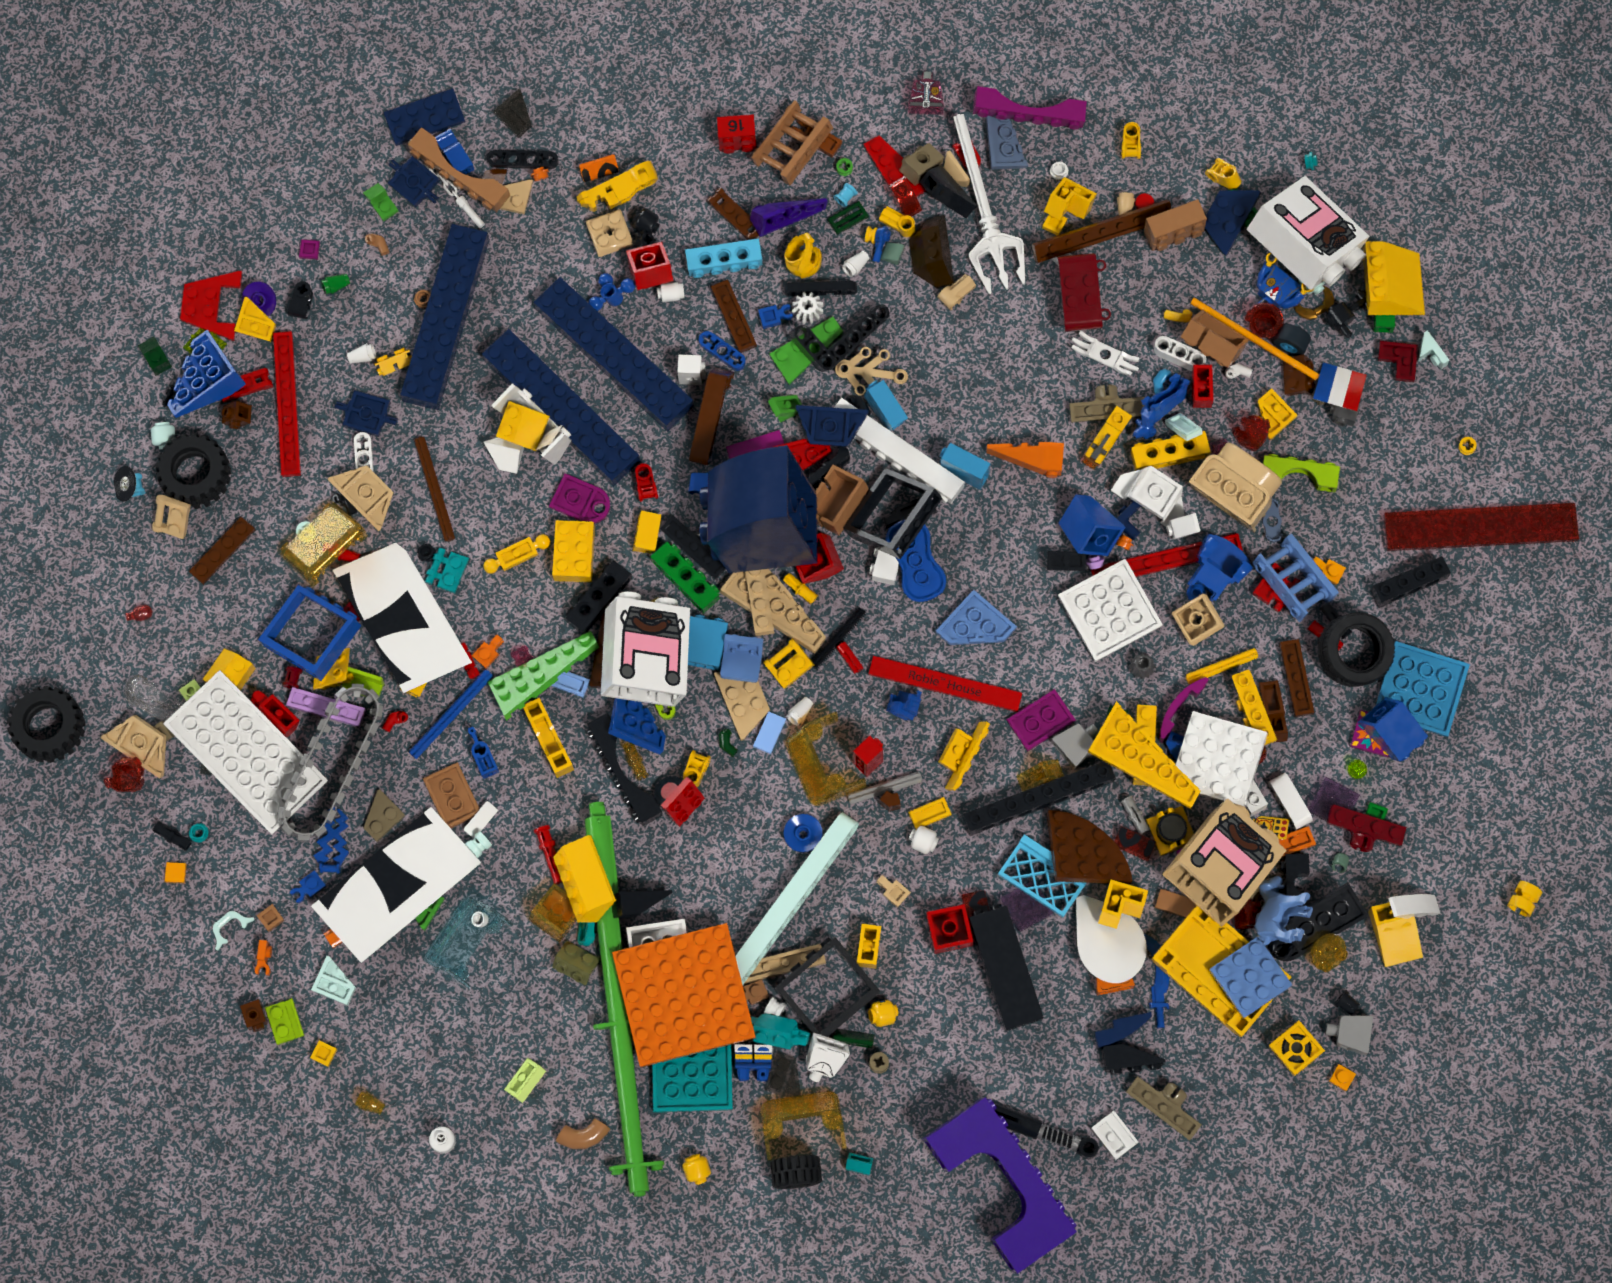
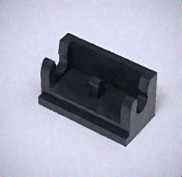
M1047 551V570L1086 571V554H1079L1074 551Z

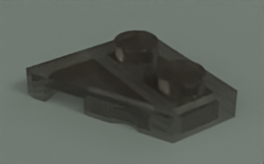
M520 89L515 91L493 111L494 115L518 139L532 127Z
M777 1052L765 1091L801 1102L802 1097L796 1058Z

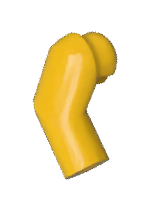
M1188 309L1183 310L1182 313L1166 310L1164 312V319L1188 323L1192 319L1193 314Z

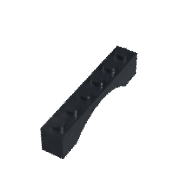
M606 713L587 723L589 730L586 732L591 741L595 739L598 746L595 748L600 757H605L607 762L604 765L609 774L614 773L616 779L613 781L618 790H623L625 794L623 800L627 807L632 806L634 812L631 814L635 822H640L642 826H645L663 816V813L654 796L636 787L621 770L616 756L617 737L608 733L611 718Z

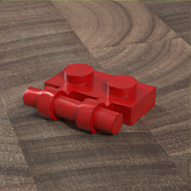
M1276 563L1272 565L1277 574L1284 570V568ZM1289 576L1283 579L1288 588L1300 582L1297 578H1294L1292 582L1288 581L1287 578ZM1263 578L1252 595L1267 605L1273 599L1277 602L1273 609L1280 612L1286 605Z

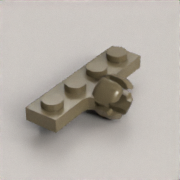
M1108 384L1106 395L1105 385H1100L1095 389L1094 401L1069 404L1071 423L1107 420L1116 406L1131 414V418L1141 417V409L1144 407L1141 400L1145 397L1119 398L1117 386Z
M1137 1076L1126 1093L1188 1140H1191L1202 1124L1182 1110L1181 1105L1187 1098L1185 1091L1180 1089L1173 1098L1171 1095L1178 1087L1176 1084L1168 1083L1162 1091H1157Z

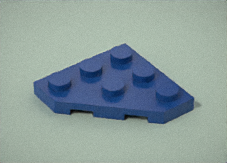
M615 698L608 733L659 755L664 750L666 735L655 725V718L649 709L644 708L642 703L638 701Z

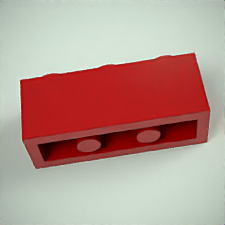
M868 736L853 750V764L866 777L883 763V744L878 738L875 737L873 739L871 736Z

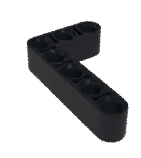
M885 305L873 307L828 348L805 325L795 327L791 331L790 337L818 371L826 372L833 369L885 322L890 312ZM877 309L883 313L881 319L876 316ZM864 321L869 324L868 331L862 327ZM798 330H802L804 332L803 339H800L797 336ZM849 334L855 335V343L850 342ZM810 344L816 346V353H812L809 350ZM836 346H840V347H841V349H842V354H841V355H838V354L835 352ZM823 358H826L829 362L827 368L822 365Z

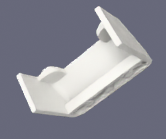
M511 384L491 405L504 414L508 402L511 401L545 414L530 399L532 395L525 388L521 390L514 384ZM550 418L542 438L546 432L558 427ZM564 427L560 429L551 444L539 449L542 452L541 456L555 465L570 444L571 439L569 437L571 434Z

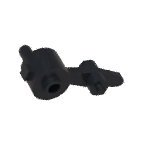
M1359 289L1356 291L1357 295L1355 297L1358 301L1350 307L1345 302L1335 303L1329 307V312L1326 314L1328 325L1330 327L1333 326L1337 331H1341L1346 338L1352 336V332L1347 325L1356 318L1353 312L1362 307L1367 311L1365 290L1361 291Z

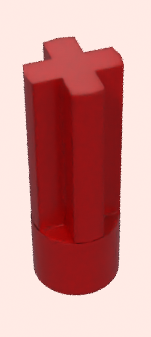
M846 642L836 647L854 674L864 669Z

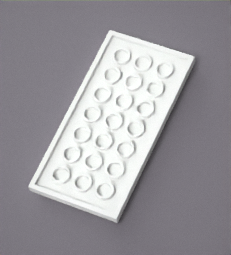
M219 670L163 724L273 835L283 825V821H278L279 807H284L285 805L282 798L287 788L291 790L293 788L290 782L295 771L301 772L302 770L299 767V763L303 754ZM314 765L312 768H305L302 777L306 781L304 785H297L293 793L297 799L295 803L289 802L286 810L291 811V816L328 782Z

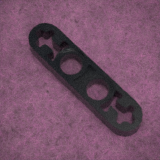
M491 150L486 157L487 163L493 168L537 169L544 167V169H554L559 163L558 156L553 151ZM494 155H497L499 159H497L494 163L493 160L490 158H493ZM503 155H505L506 163H503ZM511 156L519 158L515 164L510 163L508 160ZM535 156L537 158L536 163L529 164L527 162L528 157ZM540 156H542L543 164H540ZM549 157H552L553 160H555L552 161V164H548V161H546L549 159Z
M855 281L791 282L784 285V295L787 297L802 296L803 292L806 293V296L811 292L815 296L834 293V295H854L857 293V283Z

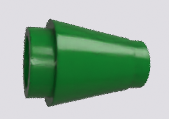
M347 274L325 277L324 280H321V285L326 295L329 293L332 295L350 284Z

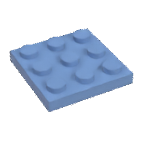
M1258 937L1209 969L1243 1019L1292 986V983Z

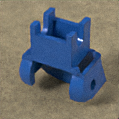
M1208 534L1204 536L1196 555L1198 558L1197 563L1200 566L1187 585L1194 586L1195 583L1200 584L1212 594L1209 599L1213 602L1217 600L1227 584H1238L1253 567L1248 557L1236 545L1220 536Z

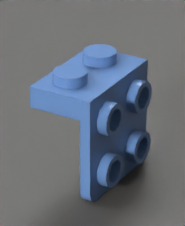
M725 634L720 677L729 680L757 682L763 653V639Z

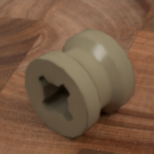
M882 1052L874 1053L869 1061L871 1070L878 1074L884 1073L889 1067L887 1055Z

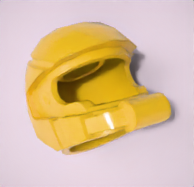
M809 233L796 235L788 243L784 253L786 267L793 275L800 278H807L816 274L821 267V251L819 248L813 247L814 239ZM805 244V249L800 250V247Z

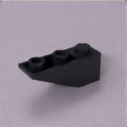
M942 165L928 170L919 182L932 197L964 218H967L977 207L974 201Z
M664 887L653 888V891H647V888L635 889L636 891H630V888L619 889L618 893L614 894L616 901L612 905L614 919L632 918L640 915L672 894V890H665Z
M1124 1044L1104 1046L1102 1048L1106 1073L1110 1072L1111 1075L1122 1074V1070H1126L1129 1067L1130 1073L1141 1072V1066L1149 1065L1150 1070H1158L1162 1068L1161 1063L1162 1065L1166 1063V1060Z

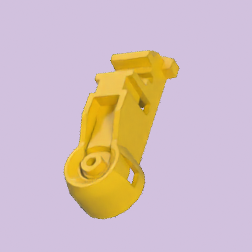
M651 161L642 162L600 185L581 192L577 196V201L582 207L589 208L590 211L595 212L597 211L596 205L600 199L601 202L605 201L611 210L618 205L620 206L630 201L638 191L656 183L658 180L657 172Z

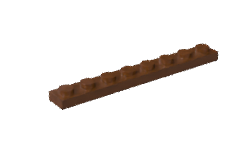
M1164 200L1033 243L1032 248L1035 262L1040 263L1144 229L1146 218L1170 210L1171 203L1169 200Z

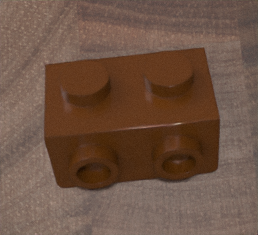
M1304 354L1292 357L1314 370L1312 360ZM1283 361L1285 395L1292 396L1302 393L1312 395L1315 387L1314 380Z

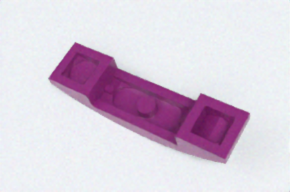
M1207 677L1190 684L1171 703L1160 729L1159 741L1163 743L1175 726L1170 721L1190 694L1195 698L1199 696L1208 684L1209 679Z

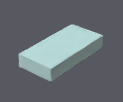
M1178 413L1165 420V425L1186 441L1203 434L1202 428L1182 413Z

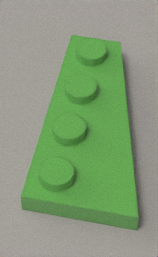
M834 317L811 329L826 348L843 334V330ZM804 334L800 335L799 338L803 339ZM793 341L788 342L769 354L788 385L811 364ZM810 344L809 350L812 353H816V346Z

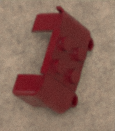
M1095 253L1057 257L1065 332L1101 329L1103 327L1102 321H1107L1111 317L1109 309H1101L1098 272H1102L1106 268V262L1104 260H1096ZM1098 263H1101L1103 265L1102 269H1099L1097 267ZM1102 312H1106L1108 317L1104 318Z

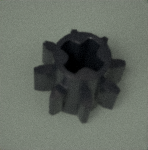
M643 229L633 235L635 239L632 244H634L635 248L654 244L656 239H654L652 232L646 233V230Z

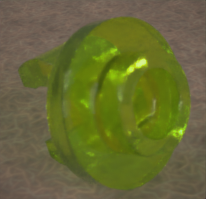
M1357 759L1349 763L1347 771L1350 777L1361 779L1367 773V766L1363 761Z

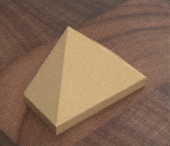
M947 151L944 164L945 170L959 186H970V178L951 151Z

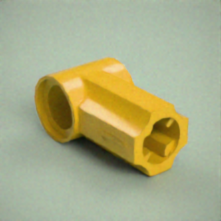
M888 206L881 212L879 221L900 232L903 237H911L915 233V221L911 216H904ZM904 225H911L909 229L903 228Z

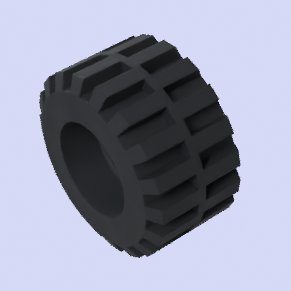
M796 1155L778 1158L770 1162L772 1186L774 1188H803L822 1182L819 1156Z

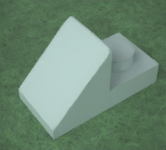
M1427 330L1422 337L1418 362L1430 355L1433 365L1443 369L1448 365L1449 359Z

